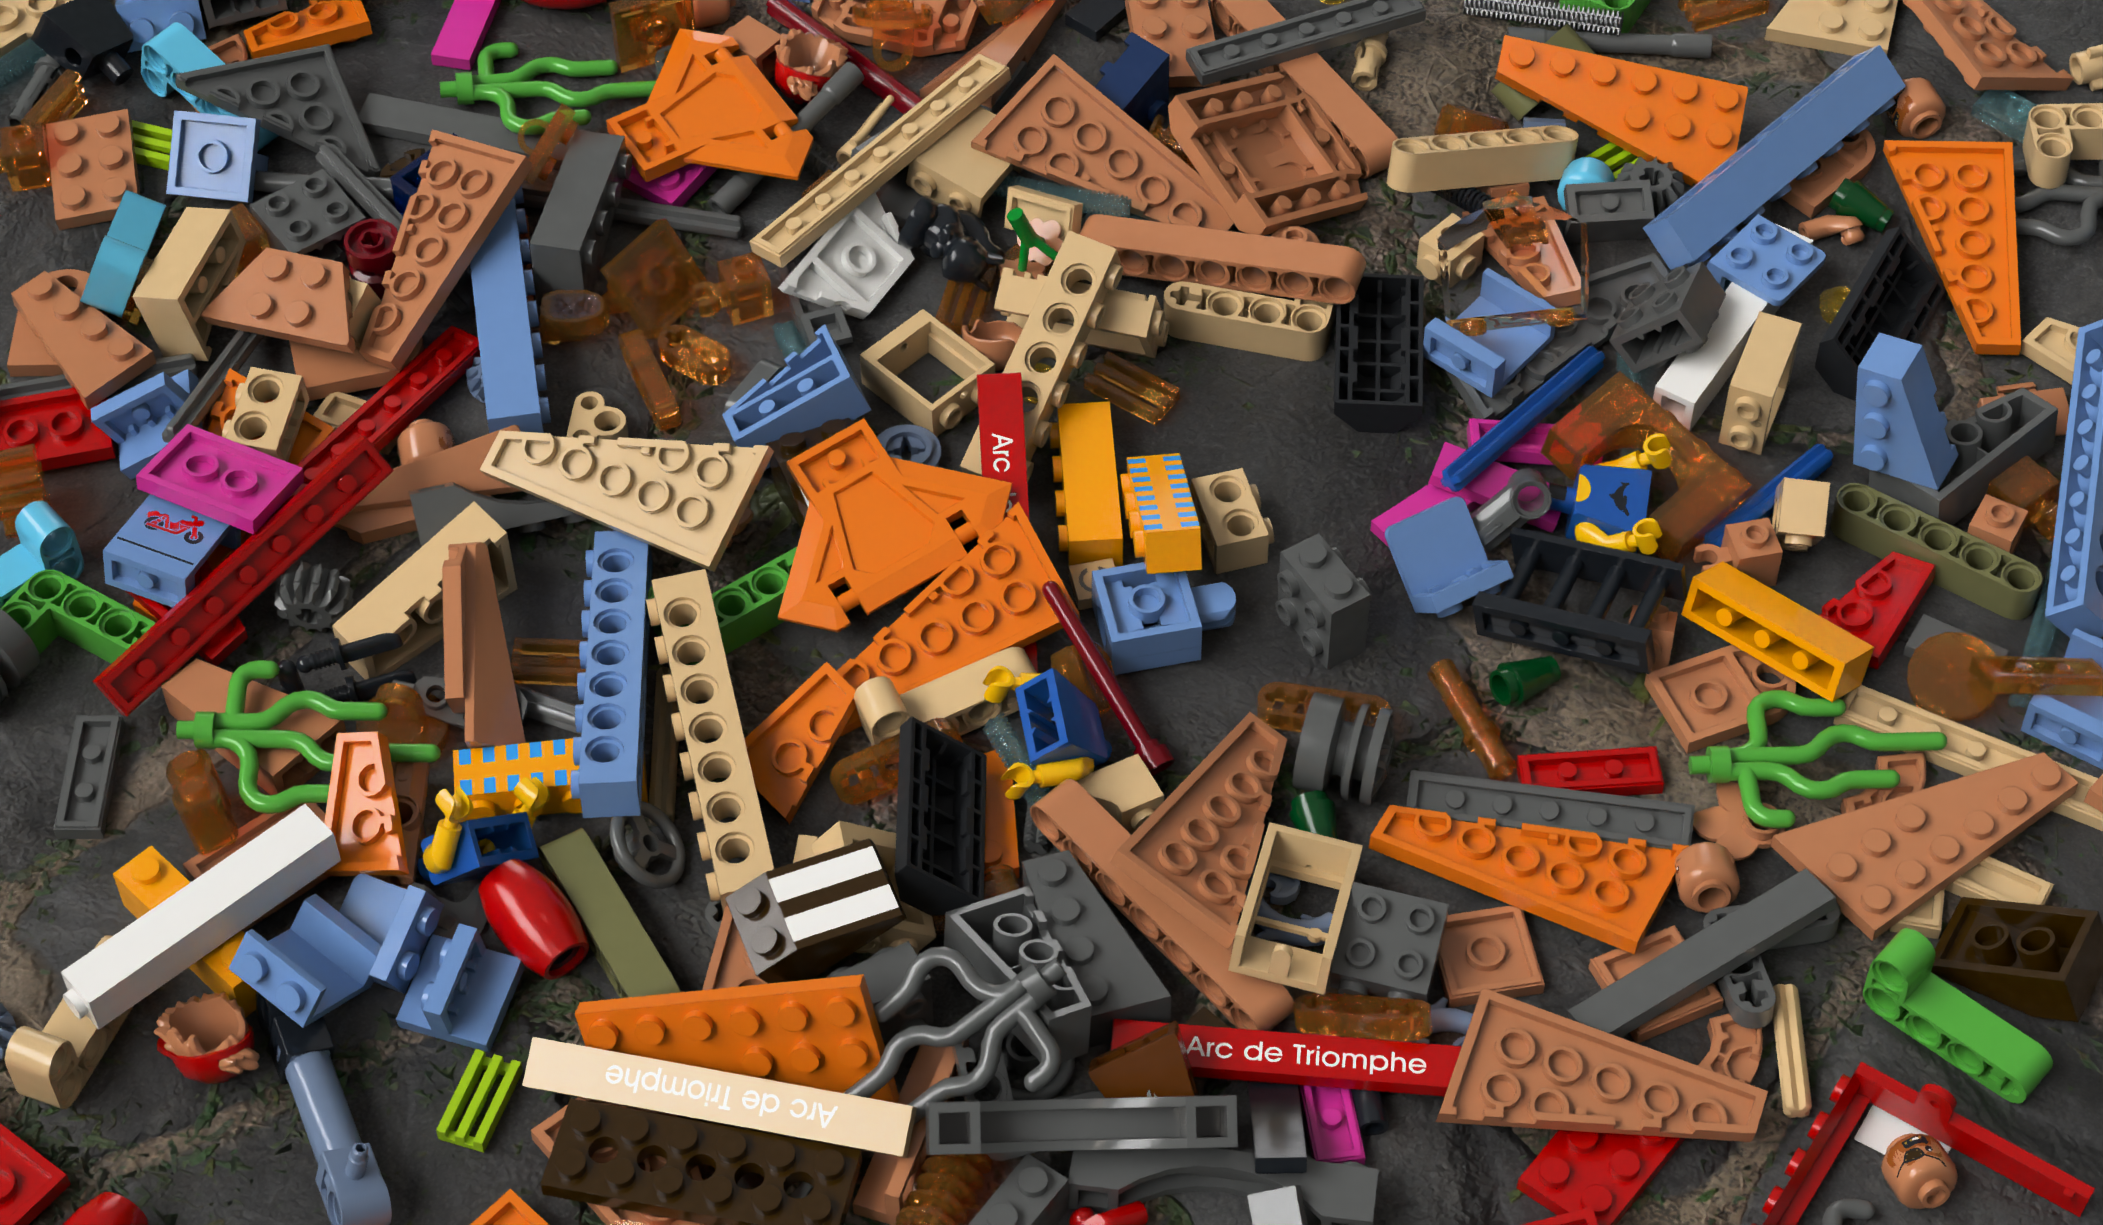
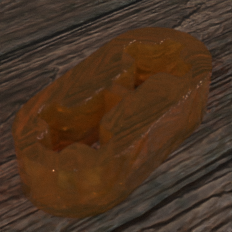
M671 325L659 333L657 340L661 361L667 366L707 386L719 385L729 379L732 371L731 357L724 345L684 325Z

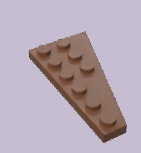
M1903 0L1904 4L1912 9L1923 23L1925 31L1932 35L1944 50L1943 53L1946 58L1954 63L1964 76L1965 82L1974 90L2066 91L2074 79L2064 69L2056 73L2043 62L2047 54L2037 46L2030 47L2014 37L2016 28L1983 0Z
M1055 54L1047 60L971 141V148L1150 221L1231 231L1235 227V224L1199 173Z
M432 129L428 140L432 148L428 160L421 161L418 171L421 182L417 193L409 198L392 250L396 258L392 270L385 271L381 283L385 288L381 304L373 308L359 350L368 362L398 372L400 371L533 168V164L527 156Z
M1251 712L1241 720L1117 849L1110 863L1131 879L1135 880L1226 949L1230 948L1235 939L1238 918L1244 908L1247 896L1245 892L1248 880L1254 870L1265 827V815L1270 808L1273 784L1278 776L1287 743V738Z
M2043 752L1775 834L1772 837L1770 846L1798 872L1806 868L1836 896L1840 912L1873 941L2075 794L2079 782Z
M1482 987L1436 1122L1751 1142L1756 1134L1768 1091Z

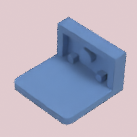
M116 0L115 2L117 13L133 34L134 41L128 53L142 50V46L174 22L181 23L199 40L206 39L199 0Z
M1758 214L1709 260L1706 267L1724 292L1733 282L1773 306H1782L1824 265L1826 255L1819 248Z
M1451 497L1399 521L1385 530V539L1415 613H1436L1438 618L1449 616L1463 609L1462 601L1473 596L1476 598L1479 591L1496 594L1501 591L1500 583L1514 577L1508 560H1488L1466 502L1461 497Z
M358 874L353 879L339 912L382 945L369 973L375 979L374 982L405 994L411 979L417 972L421 956L429 938L437 927L444 904L427 891L409 885L406 890L367 874Z

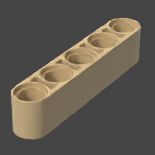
M1550 125L1396 139L1392 144L1386 183L1394 190L1415 193L1559 180L1565 168L1575 160L1579 134L1568 127Z

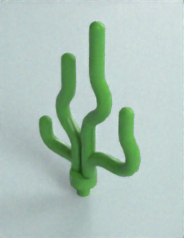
M501 42L486 46L479 53L477 59L478 75H472V72L455 73L456 81H442L439 83L441 98L457 97L458 105L474 104V101L478 100L494 102L499 105L502 123L508 130L519 135L531 136L543 134L559 127L587 125L591 122L592 115L586 109L550 112L534 119H523L517 116L516 104L513 98L546 97L568 107L585 108L612 99L650 97L657 80L603 84L582 92L571 91L549 81H530L544 73H556L568 77H594L615 75L619 69L618 63L611 59L571 61L560 57L533 59L515 71L495 74V60L513 58L519 52V48L514 42Z
M257 660L241 665L231 675L225 713L197 711L194 721H177L176 736L177 739H194L196 749L225 748L235 752L240 760L238 787L239 795L244 803L256 812L265 814L282 813L304 803H327L330 784L297 785L275 795L263 794L257 787L259 760L258 752L255 748L293 749L301 753L310 764L322 771L328 772L332 771L334 754L323 750L314 739L303 732L269 729L282 723L292 713L302 709H312L330 719L380 721L386 718L388 714L386 705L381 702H342L322 692L305 690L293 692L281 698L272 707L263 712L244 713L248 684L254 679L275 678L280 671L279 665L275 661ZM389 743L391 762H436L441 755L440 748L435 744Z
M1770 690L1755 696L1747 707L1746 720L1749 730V740L1747 743L1733 748L1728 746H1708L1706 755L1689 756L1688 767L1690 775L1706 774L1709 784L1738 781L1743 808L1752 821L1767 828H1789L1796 822L1795 814L1787 809L1774 810L1766 808L1761 801L1757 780L1776 781L1800 796L1815 800L1836 798L1853 789L1894 788L1900 783V775L1897 771L1891 769L1854 770L1842 772L1826 781H1814L1802 776L1786 765L1814 762L1838 743H1851L1870 751L1880 752L1932 751L1944 749L1947 745V737L1941 732L1877 733L1857 725L1840 724L1830 726L1819 732L1806 745L1766 747L1768 744V728L1765 712L1769 709H1784L1807 717H1837L1843 715L1846 711V704L1842 699L1830 702L1825 698H1806L1790 691Z

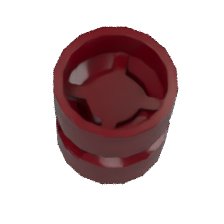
M367 219L359 221L349 228L344 237V246L352 280L367 283L376 295L382 299L385 288L381 283L385 271L392 270L396 258L392 250L398 231L388 221Z

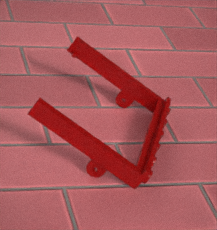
M1861 1061L1852 1077L1842 1074L1829 1098L1830 1101L1836 1103L1830 1114L1821 1110L1807 1134V1137L1813 1140L1809 1149L1805 1151L1798 1147L1784 1173L1791 1177L1786 1187L1783 1189L1775 1185L1762 1209V1212L1768 1215L1763 1225L1798 1224L1869 1103L1931 1135L1942 1143L2078 1217L2083 1213L2095 1188L1954 1112L1957 1105L1956 1099L1945 1088L1936 1084H1925L1920 1092H1917Z

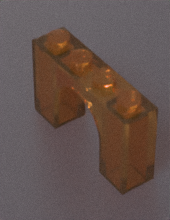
M1619 371L1550 428L1540 453L1573 481L1576 479L1580 466L1585 464L1592 465L1603 455L1616 449L1635 448L1644 450V442L1649 436L1658 433L1664 434L1671 445L1668 451L1672 461L1668 467L1675 476L1678 491L1649 515V518H1653L1658 522L1662 532V536L1656 539L1658 548L1654 553L1661 559H1668L1678 563L1705 540L1704 535L1707 531L1744 502L1752 485L1739 470L1729 466L1714 453L1704 440L1697 438L1678 422L1673 413L1663 409L1645 393L1638 383L1631 381Z

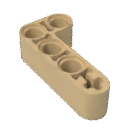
M2103 103L2041 104L2029 111L2022 149L2028 177L2033 184L2045 189L2058 188L2066 181L2070 160H2103Z
M1179 281L1172 283L1164 291L1163 311H1165L1164 321L1169 322L1168 334L1178 339L1300 361H1315L1324 356L1327 351L1335 322L1336 304L1295 299L1293 301Z
M1010 647L901 695L898 694L891 679L885 676L871 678L862 683L854 693V701L861 725L879 760L887 765L899 763L900 726L910 717H914L955 739L1018 711L1019 707L1015 691L1010 690L1003 702L992 703L984 698V693L988 686L984 685L983 681L988 672L995 666L1006 667L1013 673L1014 677H1019L1021 672L1037 673L1025 650L1020 647Z
M106 935L103 938H101L96 947L104 943L112 936ZM63 998L43 1031L28 1026L18 1028L12 1035L5 1052V1064L16 1091L21 1095L60 1109L69 1108L77 1099L133 1006L99 1030L86 1015L81 1019L77 1018Z

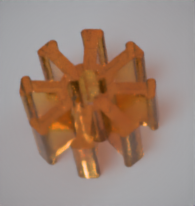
M35 444L0 451V521H3L6 538L11 539L18 537L15 520L19 512L26 505L42 500L51 506L49 493L44 485L42 464L38 460Z

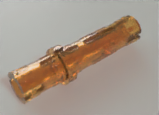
M1443 659L1436 662L1430 667L1432 671L1427 672V677L1437 689L1446 707L1464 734L1463 741L1467 749L1475 752L1491 780L1507 778L1513 773L1512 769L1516 768L1517 765L1500 739L1501 733L1497 724L1485 716L1481 706L1461 677L1455 663L1451 659Z

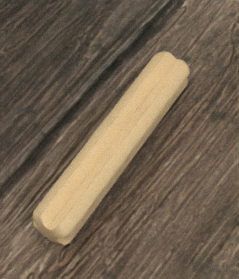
M1776 984L1773 986L1776 995L1773 1025L1783 1113L1789 1118H1805L1810 1114L1812 1101L1799 991L1794 984Z

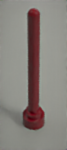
M1047 581L1042 587V594L1136 749L1133 751V754H1139L1152 776L1163 772L1175 762V758L1165 743L1160 744L1157 738L1152 739L1062 589L1055 581Z

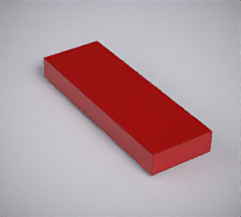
M1657 746L1517 755V774L1519 783L1619 796L1663 793L1664 780Z

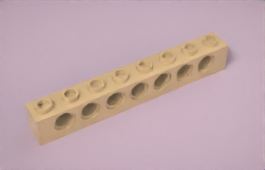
M706 569L651 580L654 598L647 599L646 604L651 627L660 625L663 635L654 637L659 664L669 663L671 674L662 675L668 703L677 701L679 712L671 714L676 742L685 740L688 751L679 753L684 780L694 779L696 791L688 793L693 821L703 819L705 827L704 832L696 833L702 861L712 859L714 872L705 874L711 902L721 900L724 914L727 904L725 898L764 872L773 870L774 865ZM683 624H691L686 627H678ZM690 662H699L695 665H686ZM699 700H709L702 704L695 703ZM711 738L718 739V740H716V741H714V742H711V743H704V742H703V741H705V740H707V739H711ZM716 778H727L722 782H711ZM727 817L736 818L734 821L728 823L719 822L720 820ZM737 857L745 858V860L740 863L728 862L731 859Z

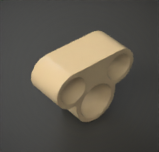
M593 391L584 392L576 397L566 437L578 438L579 435L595 436L597 439L618 440V437L629 438L626 416L618 408L605 406V400L601 394Z

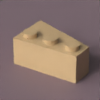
M186 207L132 296L163 357L190 353L198 361H209L212 348L206 346L212 325L207 324L201 317V314L223 289L234 280L246 242L231 209Z

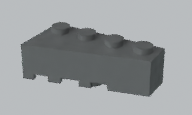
M575 130L529 243L538 306L587 312L615 211L620 203L624 179H629L631 175L632 155L626 154L625 136Z
M2025 388L2016 390L1975 409V416L1960 421L1956 419L1948 421L1944 429L1949 444H1955L1958 457L1938 490L1869 470L1868 486L1953 526L1979 506L1986 494L1993 495L2054 447L2058 408Z
M1067 850L1022 861L1023 887L1029 885L1034 894L1036 909L1042 910L1048 921L1047 930L1051 938L1058 940L1063 949L1062 958L1066 966L1072 967L1092 1005L1089 1048L1112 1041L1114 1019L1171 1023L1170 993L1070 851Z
M1029 885L946 912L944 946L962 953L979 975L989 983L1004 984L1013 979L1031 963H1034L1041 969L1054 958L1057 959L1067 974L1052 985L1057 995L1035 1012L1056 1039L1061 1050V1063L1087 1054L1092 1005L1072 967L1066 966L1062 958L1063 949L1058 940L1051 938L1047 930L1048 921L1043 911L1036 909L1034 894ZM1018 1024L1011 1032L1041 1062L1039 1050Z

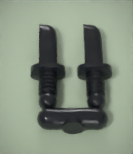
M395 633L378 634L341 645L339 638L331 639L330 642L333 649L330 647L328 650H320L319 653L318 651L315 654L310 653L309 656L302 655L298 658L296 665L288 659L278 663L280 669L278 679L281 690L288 695L293 692L305 691L298 670L302 673H309L313 669L316 671L318 668H327V665L330 667L332 664L336 665L337 663L343 671L350 668L348 662L403 646L402 639ZM409 670L393 671L358 682L355 681L353 675L345 677L347 686L334 687V690L331 688L323 693L337 701L350 702L352 700L353 702H363V699L390 692L394 679L413 684L417 682L415 674Z

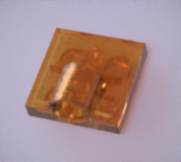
M563 103L559 106L550 123L541 119H531L525 122L519 129L518 143L521 149L530 156L529 160L533 164V168L525 178L531 184H534L537 178L544 182L546 181L557 162V159L551 156L558 142L566 146L579 123L572 120L576 111ZM532 126H541L545 129V132L534 150L530 149L524 141L525 132Z

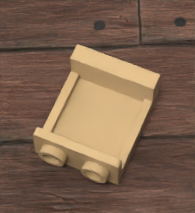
M979 105L909 163L906 183L922 196L926 195L938 203L950 205L957 210L969 211L981 218L984 203L1012 170L1020 173L1023 169L971 148V141L996 116Z

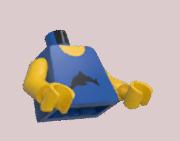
M1658 433L1649 436L1643 445L1644 453L1637 450L1615 460L1595 465L1585 464L1580 466L1573 487L1549 482L1548 488L1552 499L1549 510L1568 514L1565 531L1567 539L1636 554L1639 549L1641 553L1646 555L1653 554L1657 550L1658 543L1656 539L1662 536L1661 529L1655 519L1646 518L1652 471L1647 470V465L1651 464L1656 469H1665L1670 465L1672 457L1668 449L1671 445L1664 434Z
M995 666L988 672L983 681V684L988 686L984 693V698L987 701L1001 703L1010 690L1016 692L1029 760L1031 764L1036 766V770H1032L1025 763L1017 762L1003 774L1000 780L1012 779L1017 782L1005 793L1007 798L1013 800L1020 799L1034 784H1038L1040 788L1058 786L1066 779L1079 781L1092 773L1094 767L1104 764L1109 759L1112 746L1104 737L1098 707L1057 670L1051 668L1044 673L1021 672L1019 677H1014L1013 673L1003 666Z
M524 777L513 790L515 796L523 803L520 809H514L512 814L472 819L464 822L461 821L466 819L473 811L471 800L460 786L456 788L453 796L447 789H442L436 795L435 803L444 813L445 818L439 820L435 834L422 839L421 848L423 855L419 857L417 863L420 875L426 881H431L433 885L440 886L485 877L498 865L511 859H520L528 862L539 858L532 833V826L536 820L533 812L542 808L549 801L550 793L548 788L537 777H533L531 780L528 777Z

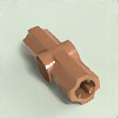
M392 762L401 824H403L402 832L409 875L372 876L406 890L413 882L416 883L422 839L426 838L423 821L430 773L428 762Z

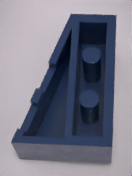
M1131 32L1124 40L1128 48L1114 64L1107 60L1099 70L1104 76L1095 88L1148 131L1154 125L1162 123L1168 115L1170 54Z

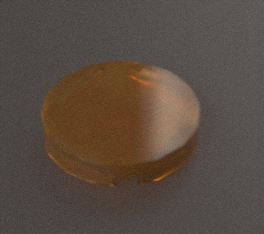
M1944 632L1928 638L1915 649L1908 664L1907 686L1913 703L1917 707L1954 722L1967 719L1970 721L1979 718L1993 706L2001 687V667L1994 651L1981 639L1966 633Z

